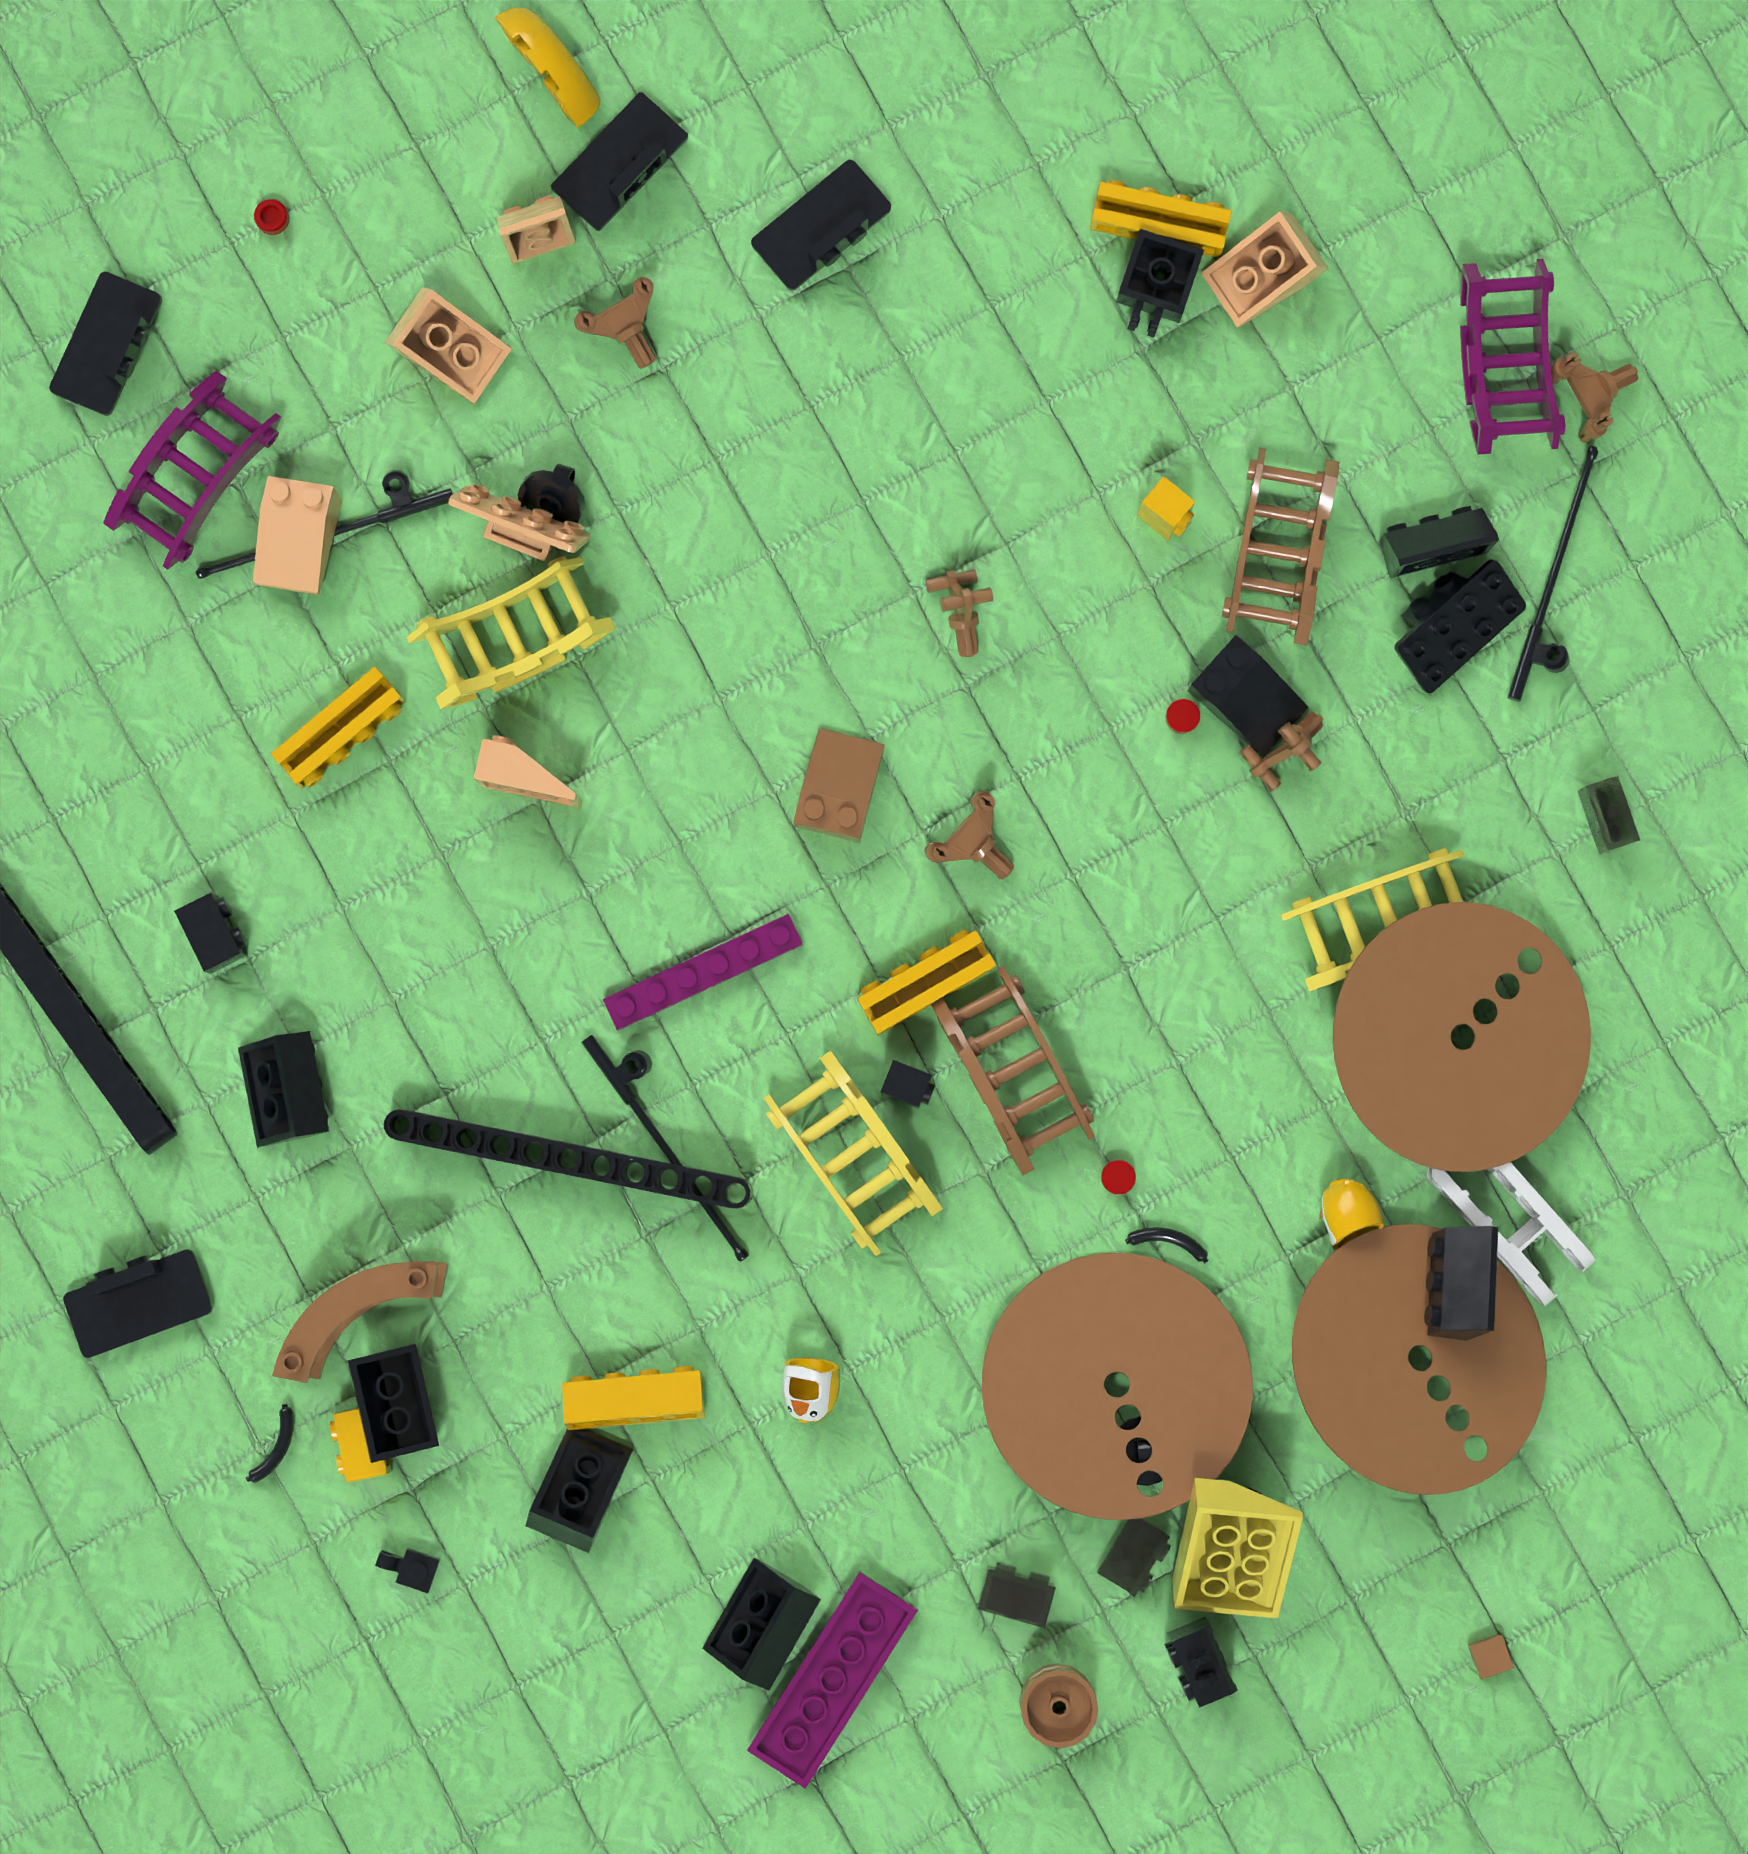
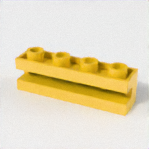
M1108 180L1107 183L1100 181L1090 230L1136 240L1140 229L1203 249V255L1220 258L1232 210L1225 209L1223 204L1217 202H1206L1205 204L1192 202V198L1185 195L1176 194L1173 197L1160 195L1158 190L1149 187H1142L1140 190L1128 188L1125 183L1117 180Z
M374 666L275 749L271 756L284 768L288 776L301 789L306 785L309 788L313 787L324 777L323 771L331 764L337 766L348 758L351 754L349 749L356 743L360 742L363 744L372 738L377 732L375 727L382 721L386 720V722H389L397 717L403 710L400 706L405 703V700Z
M967 929L960 931L949 938L951 945L940 951L935 946L919 956L921 962L911 968L905 963L891 971L892 979L881 985L876 980L860 989L862 996L857 998V1001L877 1035L884 1033L929 1007L932 1003L948 996L996 968L997 965L991 955L988 954L976 930L970 934Z
M692 1366L676 1367L673 1369V1373L662 1374L656 1369L642 1370L639 1372V1376L625 1377V1373L621 1372L608 1373L605 1375V1379L591 1380L590 1376H575L570 1378L571 1382L562 1383L564 1424L568 1430L705 1418L702 1392L703 1377L700 1370L694 1371Z

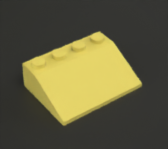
M1195 1478L1172 1577L1174 1608L1278 1618L1303 1520V1512L1231 1481Z

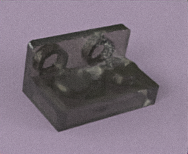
M1143 1518L1127 1520L1098 1568L1097 1573L1123 1588L1134 1597L1138 1591L1144 1593L1154 1576L1150 1573V1570L1156 1560L1160 1563L1164 1560L1171 1548V1544L1167 1543L1170 1536Z

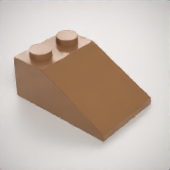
M819 728L793 821L794 827L860 843L885 744Z

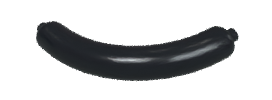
M1161 1227L1139 1229L1130 1232L1128 1238L1125 1239L1126 1244L1130 1243L1133 1246L1149 1241L1169 1242L1189 1252L1198 1262L1203 1261L1205 1264L1209 1261L1207 1259L1208 1252L1196 1240L1173 1229Z
M283 1404L282 1409L279 1411L280 1430L272 1452L260 1465L249 1471V1476L246 1477L247 1482L257 1483L267 1477L277 1468L286 1455L294 1429L293 1410L287 1404Z

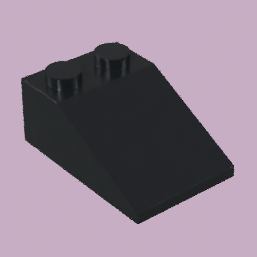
M1237 635L1230 640L1188 689V692L1242 740L1247 744H1251L1252 748L1263 758L1282 738L1278 730L1288 722L1293 725L1308 709L1306 703L1273 668Z
M567 1429L529 1510L525 1526L589 1553L633 1449L587 1429Z

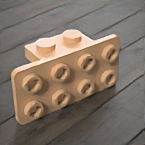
M471 484L470 486H465L451 495L448 504L455 508L488 520L483 535L484 538L542 561L549 559L553 546L575 553L590 538V534L583 531L584 527L572 521H565L563 523L552 519L553 515L545 510L535 508L532 511L521 507V502L517 499L502 496V498L489 494L490 490L481 485Z

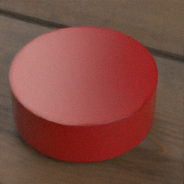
M267 199L256 207L254 220L263 233L277 235L287 228L289 213L280 201Z
M1176 700L1167 709L1166 723L1175 733H1190L1197 727L1200 721L1199 708L1191 700Z
M1123 1160L1109 1162L1101 1173L1102 1185L1112 1194L1127 1193L1132 1189L1136 1181L1133 1167Z

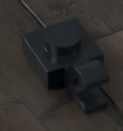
M407 1548L404 1557L381 1550L375 1566L398 1572L395 1583L429 1593L440 1558Z

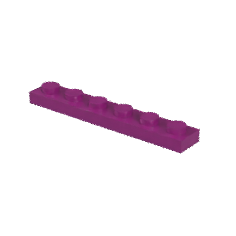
M788 913L603 999L616 1030L619 1031L801 947L803 944Z

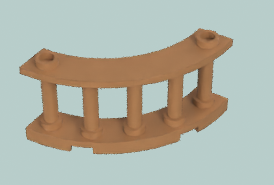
M1259 448L1257 460L1250 459L1247 479L1253 481L1231 598L1225 597L1222 617L1228 618L1226 628L1228 632H1233L1236 616L1289 625V629L1295 630L1294 643L1307 646L1314 618L1317 576L1321 569L1325 546L1324 537L1327 524L1322 523V520H1330L1340 462L1326 459L1324 472L1317 471V474L1264 465L1266 449ZM1261 478L1313 487L1315 492H1319L1316 509L1310 508L1308 512L1258 503L1257 497ZM1259 516L1306 525L1307 529H1312L1309 547L1303 546L1302 549L1249 540L1253 517ZM1247 553L1298 562L1299 566L1305 567L1303 582H1296L1295 585L1244 576ZM1241 589L1293 598V602L1299 603L1298 610L1293 609L1292 612L1239 603Z
M1002 966L997 970L1004 983L1003 986L958 1010L956 1007L949 1010L943 998L932 1003L931 1006L958 1057L963 1061L975 1088L991 1113L995 1126L1023 1176L1034 1170L1029 1156L1034 1154V1149L1080 1125L1089 1140L1094 1138L1095 1135L1089 1125L1094 1122V1118L1085 1103L1079 1104L1052 1050L1021 997L1025 990L1018 977L1014 975L1010 978ZM1010 997L1012 998L1021 1014L976 1038L972 1036L967 1039L965 1038L960 1029L965 1025V1021ZM1028 1026L1040 1048L993 1073L991 1070L985 1073L976 1058L981 1055V1050ZM1047 1060L1058 1083L1013 1107L1008 1105L1003 1108L995 1093L996 1090L1000 1089L999 1085ZM1065 1095L1073 1111L1071 1115L1028 1138L1025 1136L1018 1137L1013 1127L1018 1124V1119Z
M410 1261L386 1264L366 1269L335 1284L320 1295L293 1325L279 1352L272 1376L308 1383L309 1378L321 1379L330 1351L341 1333L352 1322L370 1309L393 1299H432V1296L442 1297L449 1263Z

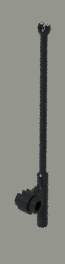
M1589 446L1587 450L1586 462L1534 624L1529 628L1507 698L1516 702L1521 701L1532 664L1544 666L1549 672L1559 673L1564 671L1570 662V656L1564 646H1558L1555 643L1543 645L1539 644L1543 632L1542 624L1593 462L1598 455L1597 447ZM1560 655L1558 660L1551 661L1553 656Z
M391 470L385 474L382 486L385 494L390 497L393 506L379 510L375 515L337 526L334 536L378 522H390L447 504L450 496L453 495L452 490L449 488L412 500L408 491L410 485L408 476L401 470ZM398 479L401 481L402 487L394 489L390 486V481ZM256 552L211 567L200 568L196 571L198 579H202L211 574L255 561Z
M593 1035L582 1041L583 1046L623 1102L632 1108L670 1163L682 1165L636 1101L637 1096L628 1085L634 1079H639L650 1072L652 1068L650 1056L641 1050L633 1051L625 1055L622 1064L616 1068ZM694 1183V1189L698 1195L704 1196L696 1183ZM699 1202L734 1250L737 1260L739 1262L745 1260L749 1256L748 1252L738 1244L711 1204Z

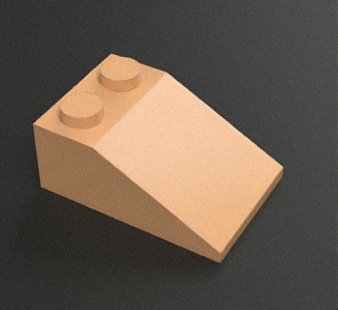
M545 196L534 202L535 205L523 209L519 206L505 210L502 216L496 217L502 240L512 264L576 243L560 196L556 198Z
M1280 211L1206 268L1201 274L1236 327L1240 328L1303 289L1329 268L1294 215Z
M423 287L384 342L410 362L473 404L476 403L512 350V348L432 289Z
M268 476L260 506L253 574L254 585L315 595L320 594L342 505V500L334 486Z
M493 735L492 740L482 739L474 774V780L481 787L581 808L582 801L577 794L518 748L517 744L512 743V739Z

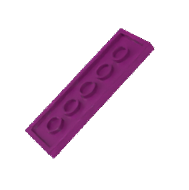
M859 1571L747 1748V1751L806 1789L918 1609Z

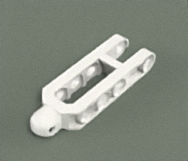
M1509 1162L1488 1170L1531 1219L1507 1240L1498 1231L1497 1257L1531 1296L1545 1307L1557 1294L1552 1292L1538 1276L1540 1272L1521 1252L1544 1232L1580 1272L1586 1271L1596 1262V1259L1514 1165ZM1427 1167L1428 1180L1470 1227L1493 1226L1491 1223L1493 1219L1489 1215L1483 1214L1468 1197L1470 1193L1466 1189H1461L1445 1170Z

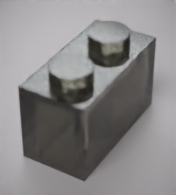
M1618 776L1587 785L1577 791L1599 855L1640 841Z
M996 1562L995 1567L988 1565L977 1602V1609L1045 1628L1056 1589L1055 1584L1049 1582L1050 1576L1030 1571L1029 1576L1015 1573L1017 1567L1003 1562Z

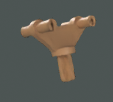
M646 277L638 278L632 285V295L596 316H593L588 311L579 312L574 319L575 327L583 333L616 339L619 344L624 342L640 369L647 367L656 360V357L641 331L645 329L642 323L644 322L653 293V283Z
M1570 353L1567 357L1559 358L1553 363L1551 370L1552 382L1557 384L1560 380L1567 379L1589 419L1585 423L1584 429L1578 433V437L1584 435L1580 440L1583 443H1588L1592 439H1597L1604 435L1607 427L1613 423V417L1609 419L1613 398L1617 396L1619 390L1637 382L1639 379L1637 375L1638 370L1631 364H1627L1610 373L1605 370L1597 372L1581 365L1580 358L1575 360L1579 356L1578 354Z
M975 569L959 573L950 570L945 572V576L925 579L928 593L948 588L950 596L940 598L941 609L943 612L955 610V614L950 615L948 621L949 627L955 629L959 655L961 657L974 656L978 653L975 626L979 624L978 613L973 611V605L993 602L991 588L988 587L976 591H970L969 588L962 589L961 586L978 583Z
M1310 712L1298 725H1291L1290 722L1286 723L1278 730L1282 735L1283 743L1263 759L1260 758L1251 744L1246 745L1239 751V754L1252 767L1249 772L1254 778L1259 776L1269 791L1272 792L1281 785V782L1269 769L1271 766L1293 755L1294 757L1299 756L1309 771L1317 768L1322 762L1316 757L1310 747L1312 746V738L1323 727V717Z
M979 791L970 798V803L974 808L972 813L944 843L933 841L927 844V847L925 846L924 851L926 857L936 863L972 859L974 862L980 860L999 879L1003 880L1010 875L1014 865L994 846L996 840L992 837L995 800L988 792Z

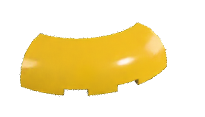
M510 8L494 17L509 42L523 56L529 65L532 64L540 76L544 74L547 76L542 82L566 118L577 128L587 122L599 108L601 99L580 65L552 29L535 12L526 8Z

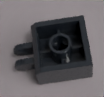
M1140 229L1116 303L1134 308L1128 330L1135 331V328L1138 327L1141 311L1154 315L1147 329V336L1153 338L1156 335L1161 317L1180 323L1204 253L1203 249ZM1158 272L1165 274V280L1155 279Z
M1205 1617L1167 1632L1170 1642L1164 1644L1174 1667L1181 1666L1183 1675L1178 1676L1185 1696H1187L1188 1701L1194 1699L1199 1708L1238 1691L1229 1675L1219 1645L1215 1641L1211 1624Z

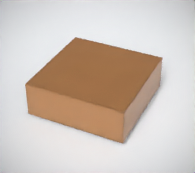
M1497 1634L1468 1645L1481 1680L1514 1668L1502 1634Z

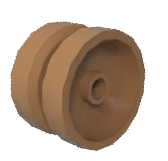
M1059 1663L1042 1666L1033 1672L1022 1686L1019 1703L1024 1725L1031 1736L1042 1744L1055 1748L1074 1746L1085 1739L1095 1726L1098 1714L1095 1692L1085 1675L1074 1667ZM1057 1701L1064 1702L1065 1709L1059 1711L1056 1708L1053 1711V1704Z

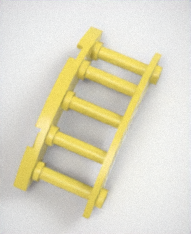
M566 556L558 557L548 563V569L501 596L447 617L436 619L434 616H431L416 624L417 629L406 637L408 642L413 643L427 639L447 681L445 684L446 690L435 697L441 710L477 700V692L492 688L493 692L496 693L530 679L566 661L565 653L580 645L582 650H585L616 629L611 617L596 620L595 616H591L570 573L584 563L582 557L567 559ZM557 581L560 582L578 620L577 629L568 635H561L541 593L542 590ZM529 598L549 639L547 642L548 646L534 654L526 651L507 611V608ZM492 615L495 616L515 657L512 660V664L500 669L491 666L471 625ZM459 629L479 671L477 677L467 680L464 677H459L440 635Z
M1447 848L1428 854V861L1362 883L1313 902L1311 897H1307L1291 903L1293 910L1281 914L1282 920L1285 921L1300 916L1318 967L1315 968L1317 974L1305 978L1309 992L1344 980L1356 958L1365 948L1348 903V897L1371 889L1386 928L1397 921L1384 884L1407 877L1419 910L1430 907L1432 903L1420 872L1436 867L1448 902H1463L1448 863L1463 857V851L1459 850L1448 853ZM1333 903L1353 953L1350 954L1352 961L1340 966H1336L1335 961L1331 962L1313 914L1314 910Z
M830 1050L819 1058L827 1069L822 1073L823 1077L779 1108L769 1094L764 1097V1100L771 1108L766 1115L777 1130L784 1127L853 1224L855 1229L850 1233L861 1249L868 1245L873 1254L878 1256L881 1251L872 1240L878 1233L915 1207L919 1209L924 1205L931 1216H934L943 1208ZM840 1087L846 1095L841 1100L843 1104L798 1135L787 1119L830 1088L835 1090ZM859 1114L869 1127L864 1132L865 1136L820 1167L806 1146L848 1116L852 1115L854 1117ZM882 1146L892 1160L886 1164L888 1168L843 1199L829 1178L872 1147L877 1149ZM902 1178H905L912 1188L906 1192L908 1196L863 1227L852 1210L895 1179L900 1181Z

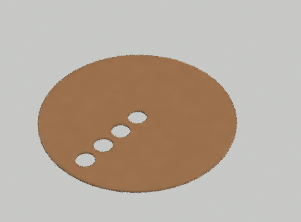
M1454 902L1425 907L1405 915L1382 930L1367 944L1349 970L1339 993L1333 1021V1051L1338 1077L1346 1098L1363 1125L1380 1142L1400 1156L1426 1167L1451 1172H1472L1502 1166L1524 1156L1544 1142L1559 1127L1574 1105L1584 1083L1591 1049L1590 1018L1585 995L1578 977L1562 951L1540 929L1522 917L1504 909L1479 903ZM1526 948L1535 949L1541 957L1539 969L1531 974L1523 972L1518 966V956ZM1505 973L1514 975L1519 983L1517 994L1510 999L1500 997L1495 989L1496 980ZM1481 999L1491 1000L1497 1009L1495 1019L1489 1024L1479 1023L1473 1015L1474 1005ZM1459 1024H1466L1471 1027L1475 1036L1473 1044L1465 1050L1457 1049L1451 1042V1032Z
M1403 1224L1387 1226L1382 1229L1377 1228L1348 1241L1334 1251L1312 1276L1299 1303L1293 1326V1372L1298 1394L1313 1427L1333 1453L1351 1469L1381 1486L1396 1491L1421 1495L1447 1494L1464 1490L1490 1478L1506 1466L1527 1441L1537 1421L1545 1392L1546 1357L1539 1323L1529 1300L1515 1278L1498 1260L1494 1331L1467 1341L1428 1336V1325L1425 1324L1424 1314L1427 1305H1429L1426 1277L1430 1271L1431 1257L1428 1255L1427 1247L1432 1233L1441 1230V1228L1427 1225ZM1414 1346H1423L1431 1354V1365L1425 1371H1418L1409 1363L1408 1354ZM1432 1376H1442L1450 1385L1449 1396L1443 1401L1432 1399L1427 1392V1383ZM1451 1406H1461L1468 1414V1425L1462 1431H1454L1446 1423L1445 1415ZM1470 1436L1481 1437L1487 1445V1454L1481 1461H1473L1465 1454L1464 1444Z
M1129 1253L1094 1254L1070 1260L1043 1273L1030 1282L1007 1306L993 1330L984 1357L982 1370L983 1407L989 1430L1001 1455L1013 1472L1037 1494L1061 1508L1087 1517L1105 1520L1141 1519L1162 1514L1190 1501L1195 1478L1216 1480L1231 1462L1246 1432L1251 1413L1253 1397L1251 1364L1245 1342L1232 1316L1221 1301L1193 1276L1173 1265L1147 1256ZM1119 1372L1128 1378L1130 1388L1124 1396L1112 1397L1105 1391L1104 1381L1109 1374ZM1131 1405L1140 1412L1141 1421L1135 1429L1124 1430L1117 1425L1115 1413L1121 1406ZM1134 1438H1143L1151 1445V1457L1144 1463L1132 1462L1126 1454V1446ZM1154 1471L1161 1476L1163 1488L1159 1494L1149 1497L1143 1495L1138 1490L1137 1480L1142 1473Z

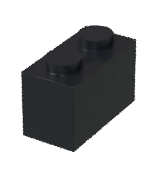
M210 892L174 911L204 972L212 974L247 956L243 948L248 945L239 927L233 928L229 919L233 913L224 897L219 899L218 895Z
M893 1060L880 1093L919 1109L921 1103L928 1105L935 1084L930 1083L931 1074Z

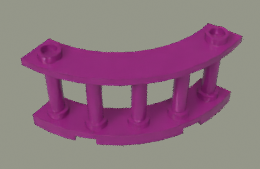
M1536 259L1535 276L1486 279L1485 276L1480 275L1476 263L1463 264L1460 306H1466L1467 324L1460 326L1462 372L1466 405H1473L1476 420H1470L1469 423L1478 455L1491 454L1492 441L1497 440L1498 436L1547 433L1551 449H1558L1560 435L1565 434V417L1563 414H1559L1549 357L1548 301L1549 292L1554 290L1553 272H1548L1544 259ZM1534 290L1533 313L1487 317L1481 313L1482 297H1485L1487 293ZM1533 327L1534 352L1486 355L1485 352H1482L1481 334H1484L1485 330ZM1536 366L1538 389L1490 392L1485 387L1484 373L1487 372V369ZM1540 403L1543 419L1497 422L1496 419H1492L1490 409L1491 406Z
M218 371L207 377L189 393L193 400L183 410L176 407L154 433L128 471L133 475V478L125 491L121 488L118 489L103 521V524L113 531L124 523H132L169 549L163 563V567L167 570L179 561L184 563L190 557L194 549L192 543L222 493L245 465L264 447L269 448L279 435L276 429L281 416L275 413L261 424L224 397L225 393L222 391L227 378ZM217 408L252 434L239 447L202 421L201 417L209 409L214 410ZM193 430L230 457L215 476L177 450L176 444L187 431L191 432ZM170 460L207 487L193 508L155 481L154 475L163 461ZM148 492L186 519L176 537L139 512L138 504L144 493Z

